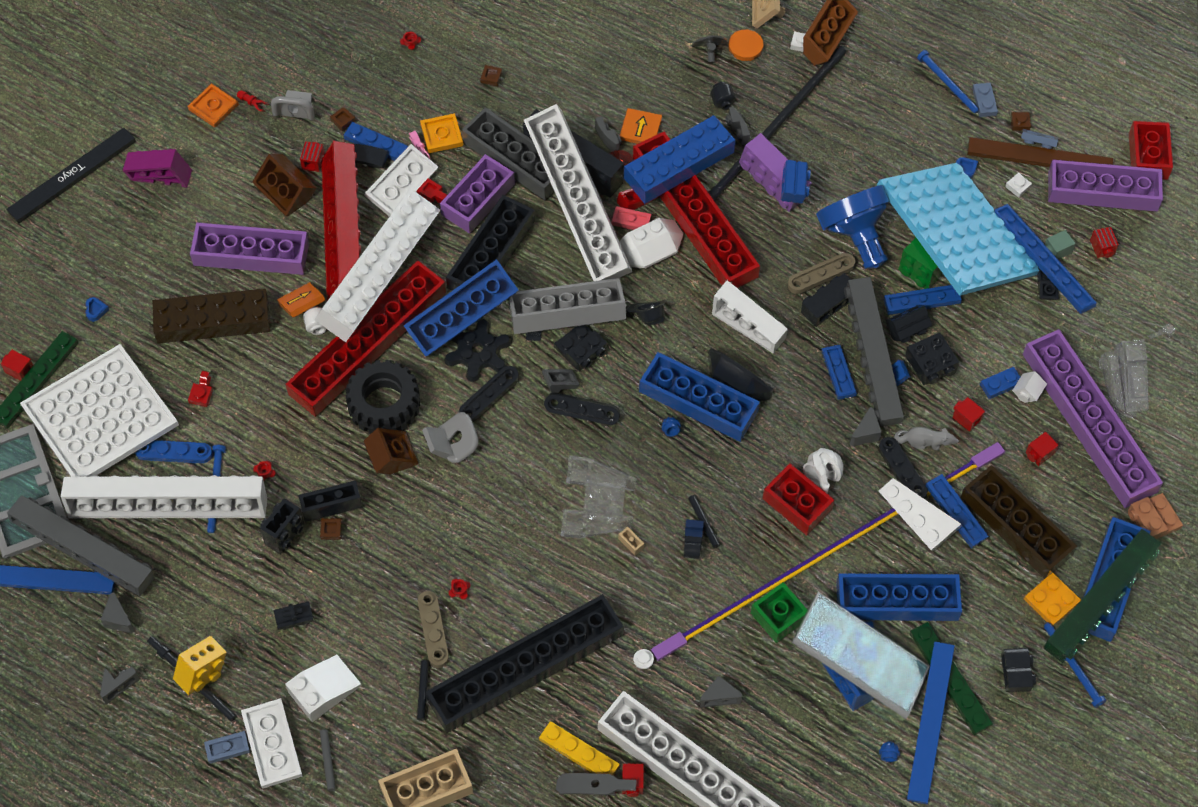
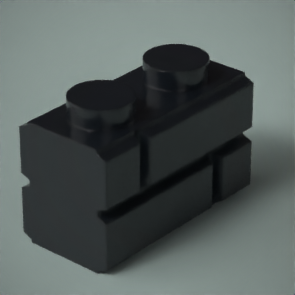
M916 305L886 320L892 339L901 343L910 341L911 336L915 334L922 335L926 333L927 328L932 326L924 305Z

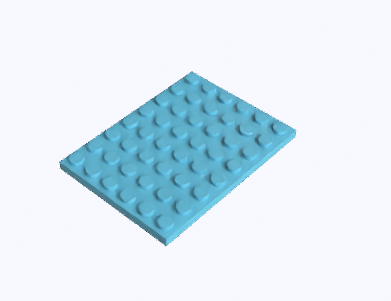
M953 163L880 179L877 183V186L883 185L892 206L959 296L1037 275L1039 270L1035 261L1026 254L1025 248L1017 243L1014 239V234L1004 226V221L995 214L994 208L969 176L964 173L963 168L959 164Z

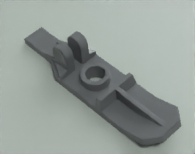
M565 773L561 774L557 779L556 790L561 795L588 794L614 796L616 791H636L637 780L617 779L611 774ZM599 782V786L594 788L593 784Z

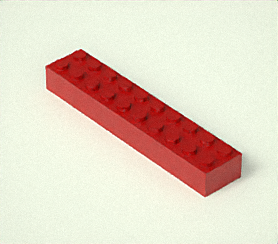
M664 131L634 145L633 159L636 160L668 142L670 138ZM696 175L659 196L721 286L728 280L738 288L759 277L760 265Z
M334 140L321 160L327 301L357 262L361 253V245H359L360 229H358L360 215L357 213L359 199L356 195L358 190V183L356 182L357 167H355L357 153L354 151V144Z
M416 261L377 298L347 342L336 336L285 384L288 395L316 417L346 389L351 375L355 376V371L358 368L363 369L364 364L369 362L372 364L407 331L404 327L405 324L435 304L446 294L445 281L421 262Z

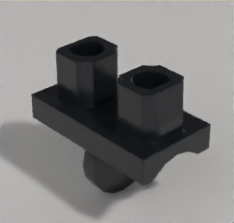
M309 601L296 605L291 603L287 607L273 610L278 630H285L290 627L314 622Z

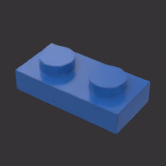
M1012 367L982 380L980 386L988 399H992L1012 390L1020 376L1015 368Z

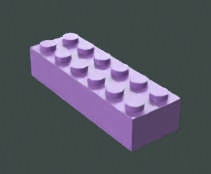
M1052 160L1048 171V202L1158 212L1163 200L1162 169Z
M196 223L190 256L193 266L304 275L309 240L305 231Z

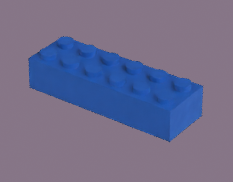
M713 115L625 165L624 179L643 203L646 204L734 153L735 139Z
M496 259L409 321L404 327L423 354L428 357L515 295L519 290Z
M657 352L639 382L640 393L739 442L743 439L759 410L760 401Z
M1112 517L1107 526L1076 614L1073 628L1106 641H1112L1121 620L1151 532L1150 530Z
M838 574L836 582L837 604L860 620L959 621L962 613L959 574Z

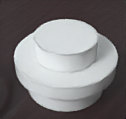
M641 649L634 654L633 661L636 667L648 669L652 666L654 657L649 650Z

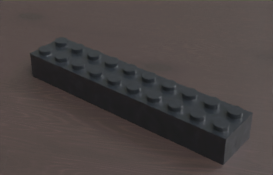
M602 594L425 691L427 701L445 732L449 733L622 637L624 626Z

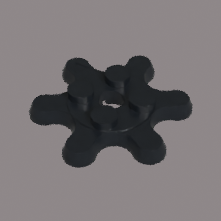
M480 319L476 323L475 331L462 332L453 338L452 341L458 345V348L448 353L444 358L447 366L465 365L467 367L466 378L470 382L477 381L480 378L481 370L484 368H492L498 373L503 367L507 366L506 362L499 358L498 353L501 349L511 345V338L506 334L497 337L489 334L490 324L485 319ZM480 345L483 348L481 352L476 353L472 350Z

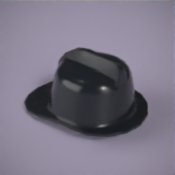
M667 301L631 304L626 306V312H636L640 320L648 325L663 323L665 321L664 304Z

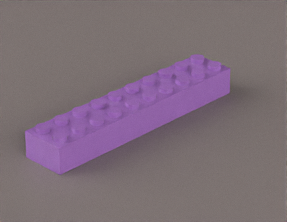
M1058 329L1027 343L1023 352L1024 358L1032 370L1047 383L1046 391L1123 507L1127 508L1134 502L1158 493L1163 484L1162 480L1061 331Z

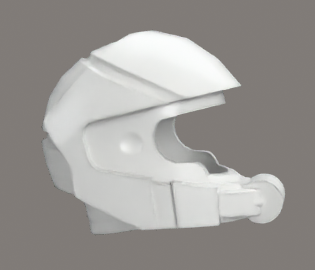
M820 448L809 455L807 463L803 466V472L807 478L828 494L830 484L827 478L834 482L839 481L843 475V462L840 455L836 452Z

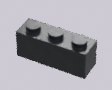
M845 273L839 277H834L827 286L820 287L813 296H808L803 300L801 313L815 328L849 304V299L845 298L844 287L847 286L848 280L851 279Z
M356 480L298 495L305 522L362 508Z

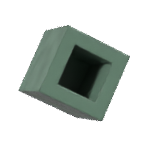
M1064 230L1048 237L1045 246L1057 259H1061L1072 254L1075 242L1068 232Z

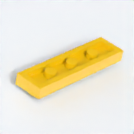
M551 721L539 737L541 742L591 773L611 774L614 776L620 767L618 762Z

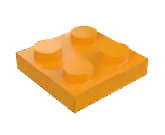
M455 113L420 120L428 153L463 146Z
M1051 573L1024 597V600L1046 622L1051 623L1052 626H1055L1081 602V599L1054 573Z

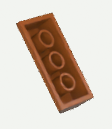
M826 0L804 35L803 54L814 66L827 62L857 15L858 11L848 0Z

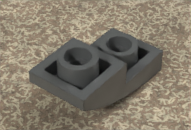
M729 107V114L726 115L727 126L730 125L731 132H736L737 139H740L741 145L745 146L750 140L748 127L737 110Z
M602 116L595 118V129L599 138L614 154H619V146L622 145L620 136H616L614 129L609 130V126L607 123H604Z

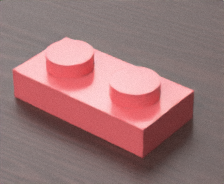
M616 206L611 224L634 230L651 221V214Z

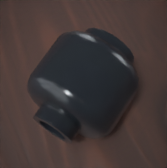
M726 82L716 83L711 89L710 95L714 106L717 108L729 109L736 100L732 86Z

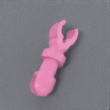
M410 132L409 138L415 148L431 159L417 132Z

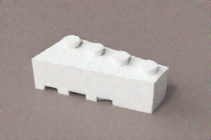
M728 280L714 295L712 315L774 354L786 339L788 329L785 325L777 321Z
M894 478L879 490V493L932 552L962 527L961 523Z

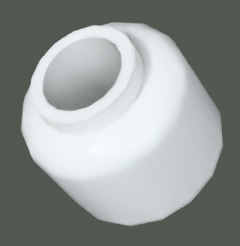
M318 306L307 310L303 314L305 328L313 335H321L327 330L315 321V318L322 309Z

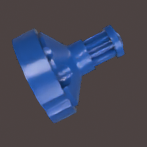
M883 185L853 194L816 213L823 231L829 230V232L847 235L852 238L864 262V269H876L888 260L887 255H884L878 240L879 236L875 229L876 223L885 211L886 205L890 202Z

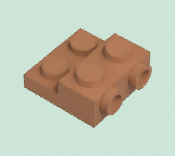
M1163 493L1150 499L1146 497L1134 502L1128 509L1129 518L1137 526L1151 531L1147 543L1183 527L1182 522Z

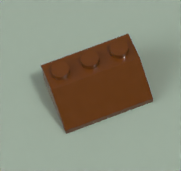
M268 154L252 181L286 217L309 202L317 188L284 154Z

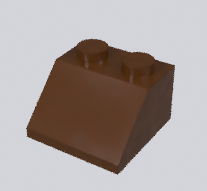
M377 428L364 440L376 473L391 475L418 464L406 431Z

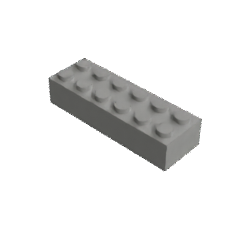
M619 278L519 291L509 298V310L514 334L626 319V304Z

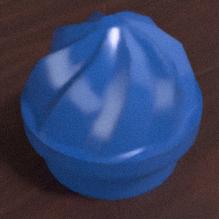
M668 417L663 420L661 428L665 435L672 437L680 432L681 425L674 417Z
M888 741L881 746L879 755H881L882 761L895 762L900 755V751L894 742Z

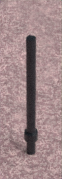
M151 636L147 642L157 651V655L162 659H166L175 668L178 659L171 654V650L166 645H162L154 636ZM206 686L199 691L230 722L236 719L237 716Z

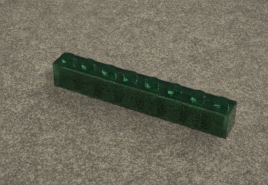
M1141 529L1051 635L1043 649L1062 663L1067 658L1071 660L1078 652L1077 646L1079 644L1083 646L1090 638L1088 633L1091 630L1096 631L1101 625L1102 621L1100 619L1102 616L1107 617L1114 609L1112 604L1115 601L1119 603L1126 594L1123 591L1127 587L1129 589L1133 587L1138 580L1135 578L1138 573L1142 575L1149 567L1148 561L1150 559L1154 561L1160 554L1158 549L1161 542Z

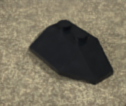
M710 348L708 362L712 379L757 401H766L772 398L773 388L765 384L763 380L725 354Z

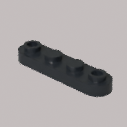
M513 366L503 367L460 407L459 412L471 413L470 418L472 422L476 421L518 382L519 375L517 369Z
M550 393L544 401L547 411L559 415L606 425H614L620 418L618 407L607 403L560 393ZM556 399L558 404H553L552 400ZM608 411H612L614 416H609Z
M892 437L883 438L879 443V452L897 481L926 499L927 487L897 440Z

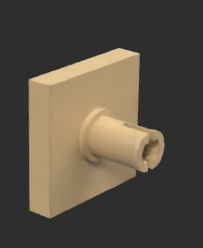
M752 0V26L759 28L775 15L782 18L785 14V8L780 6V0Z

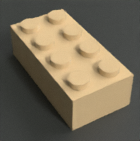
M457 748L378 780L387 807H441L473 794L472 784Z

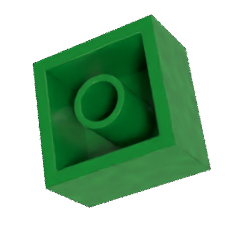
M917 238L903 250L898 270L904 276L915 281L919 287L924 289L931 288L941 277L942 271Z
M782 582L753 603L750 614L773 641L777 643L800 626L807 608L787 585Z

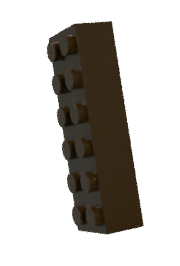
M266 288L152 300L153 332L157 344L271 332L269 299Z
M992 465L964 487L960 498L1044 579L1051 573H1054L1073 556L1077 545Z

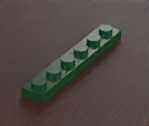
M61 331L0 405V425L7 429L24 410L20 403L40 391L78 345L76 338Z
M927 622L911 630L910 635L930 665L934 642H940V640ZM952 661L947 693L975 736L992 727L993 723Z

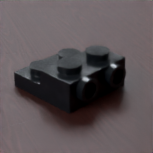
M586 325L576 326L556 341L554 348L580 372L583 368H588L597 357L600 358L607 352V342L595 330L592 332Z

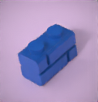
M786 160L782 176V201H792L793 203L801 204L805 197L808 198L810 187L806 186L810 179L811 170H807V162Z

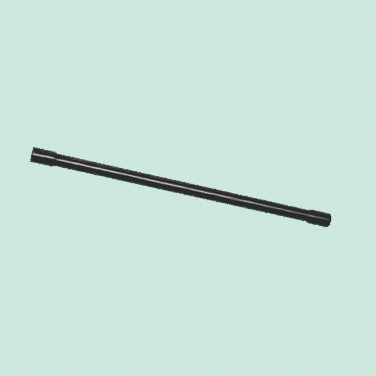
M838 46L830 59L821 66L762 133L764 137L769 139L831 68L847 53L843 46ZM740 158L708 192L714 202L743 169L739 163Z

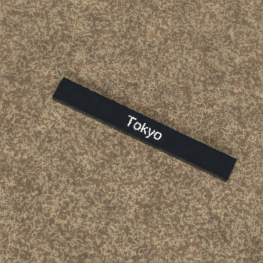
M122 128L6 209L7 212L18 224L134 144L136 142L135 138L125 128Z

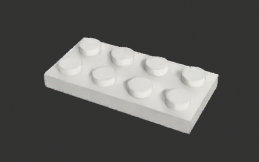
M410 144L365 192L364 196L390 217L410 188L417 193V189L428 178L430 179L439 167Z
M281 698L241 710L262 789L302 777Z

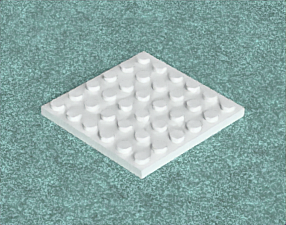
M121 344L20 403L71 477L96 476L179 426L176 418Z

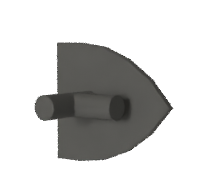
M711 35L694 41L692 47L707 46L708 63H714L716 45H727V39Z

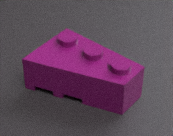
M176 149L128 152L123 172L131 181L153 184L154 181L165 182V185L171 186V183L182 184V187L187 188L192 169Z

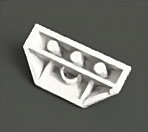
M658 218L628 232L619 242L630 267L647 268L676 254L684 234L675 220Z

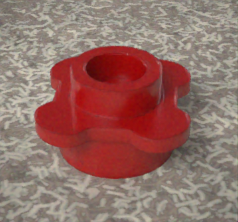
M406 32L403 38L400 39V44L407 46L409 50L415 49V46L421 42V38L417 37L414 32Z
M262 461L253 468V471L258 476L263 477V481L276 475L270 461Z
M453 579L451 581V590H449L448 594L452 598L460 597L462 600H465L468 597L467 591L471 585L468 581Z

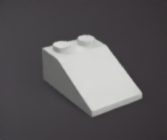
M338 655L302 671L285 684L290 696L311 722H314L362 686Z

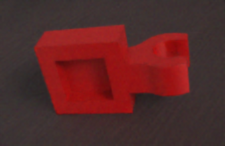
M429 178L417 189V193L431 203L437 200L440 204L447 196L446 193L442 192V186Z
M202 371L199 384L193 383L188 398L190 404L208 407L213 392L212 387L209 386L211 381L210 372Z

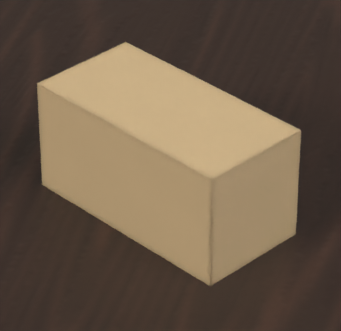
M626 527L618 534V539L634 556L644 549V542L629 527Z

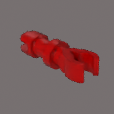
M240 90L237 92L239 99L246 101L250 106L254 105L261 112H266L261 109L259 104L264 103V105L268 106L267 102L258 100L256 96H250L245 91Z

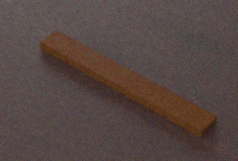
M973 137L969 138L967 151L969 156L1050 167L1052 160L1113 165V158Z

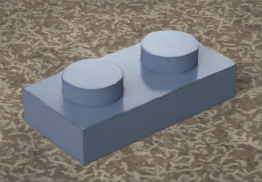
M991 83L973 84L972 90L976 106L979 109V117L997 116L998 110Z
M1026 129L1022 131L1021 139H1024L1025 143L1034 144L1037 142L1041 143L1042 147L1052 149V146H1057L1058 137Z
M245 731L204 742L209 764L250 753Z

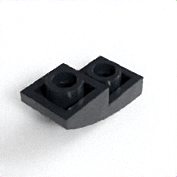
M354 144V151L357 153L355 163L366 164L368 167L384 168L389 154L387 150L368 145Z
M1038 267L1037 286L1039 299L1058 300V288Z

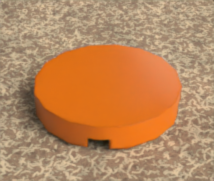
M749 29L736 31L729 39V51L738 60L752 61L761 55L763 39L758 33Z

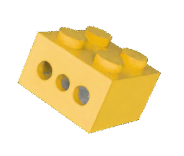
M212 636L207 637L179 654L173 680L188 695L195 691L199 692L206 684L215 682L221 676L226 651Z

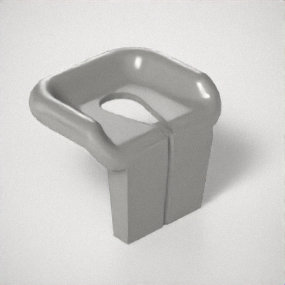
M287 90L285 97L277 96L271 100V109L274 116L315 119L312 93Z
M464 412L455 414L438 428L425 427L422 430L430 452L448 459L451 463L463 461L478 446V435L472 420ZM457 431H460L462 433L461 440L450 445V439Z

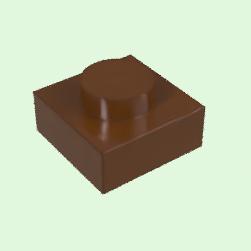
M485 65L480 82L498 87L502 68Z
M344 106L330 116L331 122L341 131L348 128L352 122H356L355 117Z
M1011 112L1012 131L1030 130V112Z
M341 518L321 519V540H341Z

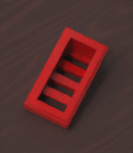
M632 188L618 194L617 203L622 208L635 210L645 205Z

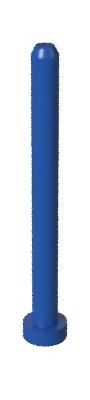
M923 50L919 53L917 59L920 62L924 61L973 113H977L979 111L978 107L929 57V52Z
M223 445L212 446V453H215L213 475L218 477L221 474L222 453L226 452V447ZM208 518L207 531L208 533H214L216 518Z
M1049 622L1045 623V630L1092 698L1093 702L1091 704L1093 707L1097 708L1107 701L1105 697L1098 694L1052 624Z

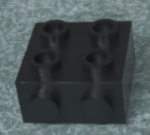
M940 332L907 346L905 357L923 385L928 383L934 384L944 376L949 377L956 373L959 360Z
M285 498L274 506L272 514L265 518L260 525L264 544L280 555L291 546L293 538L304 529L301 509Z

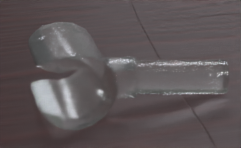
M1168 323L1161 330L1148 335L1151 340L1165 333L1170 338L1175 334L1176 329Z

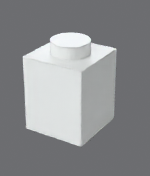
M1035 371L1024 373L1012 391L1020 401L1024 403L1038 400L1047 383Z

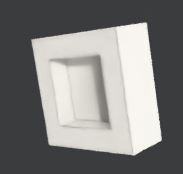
M794 31L791 50L803 52V37L805 33Z
M1017 173L1006 183L1005 187L1019 198L1031 188L1032 183L1020 173Z

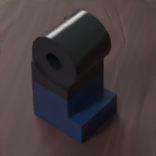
M686 519L683 558H700L704 521Z

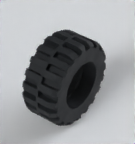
M376 360L373 364H370V362L366 363L363 369L358 368L355 371V376L351 375L349 384L346 385L345 396L349 415L352 417L355 425H359V428L364 432L369 430V434L377 428L401 429L403 431L407 428V424L414 422V416H417L419 413L420 394L417 380L407 367L402 368V364L398 362L393 364L392 360H385V362ZM379 388H391L401 394V397L395 404L386 408H376L365 401L371 392Z

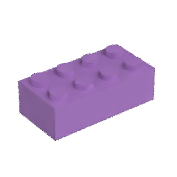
M760 133L745 145L739 163L745 171H748L757 183H760L766 189L769 195L774 196L778 200L781 207L786 208L790 212L800 203L781 200L783 166L788 159ZM807 181L806 186L810 187L812 183Z
M485 154L440 203L441 215L470 234L494 208L501 196L506 195L515 185L514 172Z

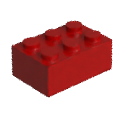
M1133 121L1129 131L1131 167L1162 169V180H1168L1173 169L1170 123Z
M792 464L787 465L764 488L762 497L765 502L806 536L832 511L835 501Z

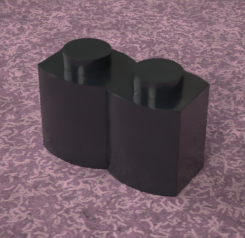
M1028 648L1003 649L1001 660L1006 692L1031 691L1033 685L1036 684L1035 673H1032L1030 667L1033 666V655L1029 654Z

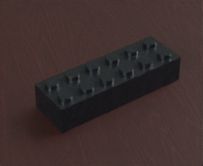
M535 109V111H534L529 117H531V116H533V115H535V114H537V113H539V112H541V111ZM524 122L523 134L532 139ZM571 131L596 189L602 195H607L611 198L623 184L624 163Z
M502 195L446 276L447 289L453 291L496 259L504 268L534 224L535 210Z

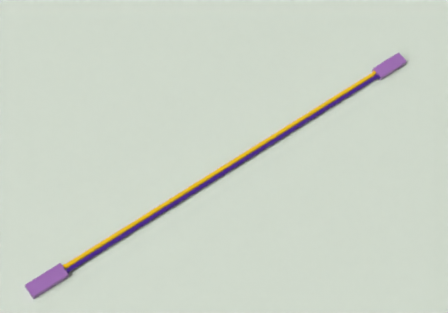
M997 442L971 457L969 463L945 478L951 483L972 469L976 468L978 470L1005 454V450ZM894 508L890 509L685 633L678 632L653 647L651 653L657 662L685 646L690 638L898 513Z

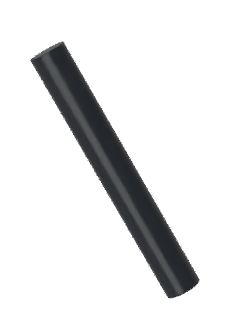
M690 496L688 500L699 521H704L703 529L713 548L719 547L720 543L696 496Z
M422 660L420 665L418 721L425 720V691H427L429 661Z

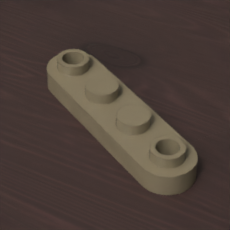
M842 253L796 273L789 278L788 289L794 294H800L828 282L836 276L839 277L843 273L846 274L853 270L855 258L849 253Z
M425 591L418 597V607L428 659L433 667L442 668L448 663L449 655L438 598L435 593ZM426 598H430V599H431L430 602H425L424 600H425ZM437 653L442 654L440 658L435 657Z

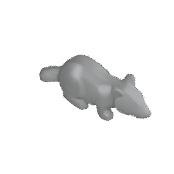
M913 427L909 431H898L894 435V439L899 444L908 441L911 447L924 450L926 446H932V449L939 450V445L941 444L947 446L959 442L953 434L948 433L946 428H943L942 431H934L925 427Z

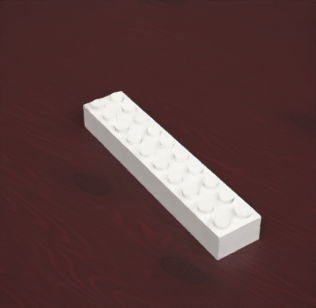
M555 104L524 119L593 281L620 278L631 273L632 269L560 107Z
M410 188L323 306L315 321L347 342L440 212V209Z
M195 475L190 477L72 476L64 477L61 491V499L68 518H265L267 507V494L263 477L255 475L249 477H238L235 475L229 477H218L215 475L210 477Z
M625 691L619 695L598 721V730L700 807H780Z

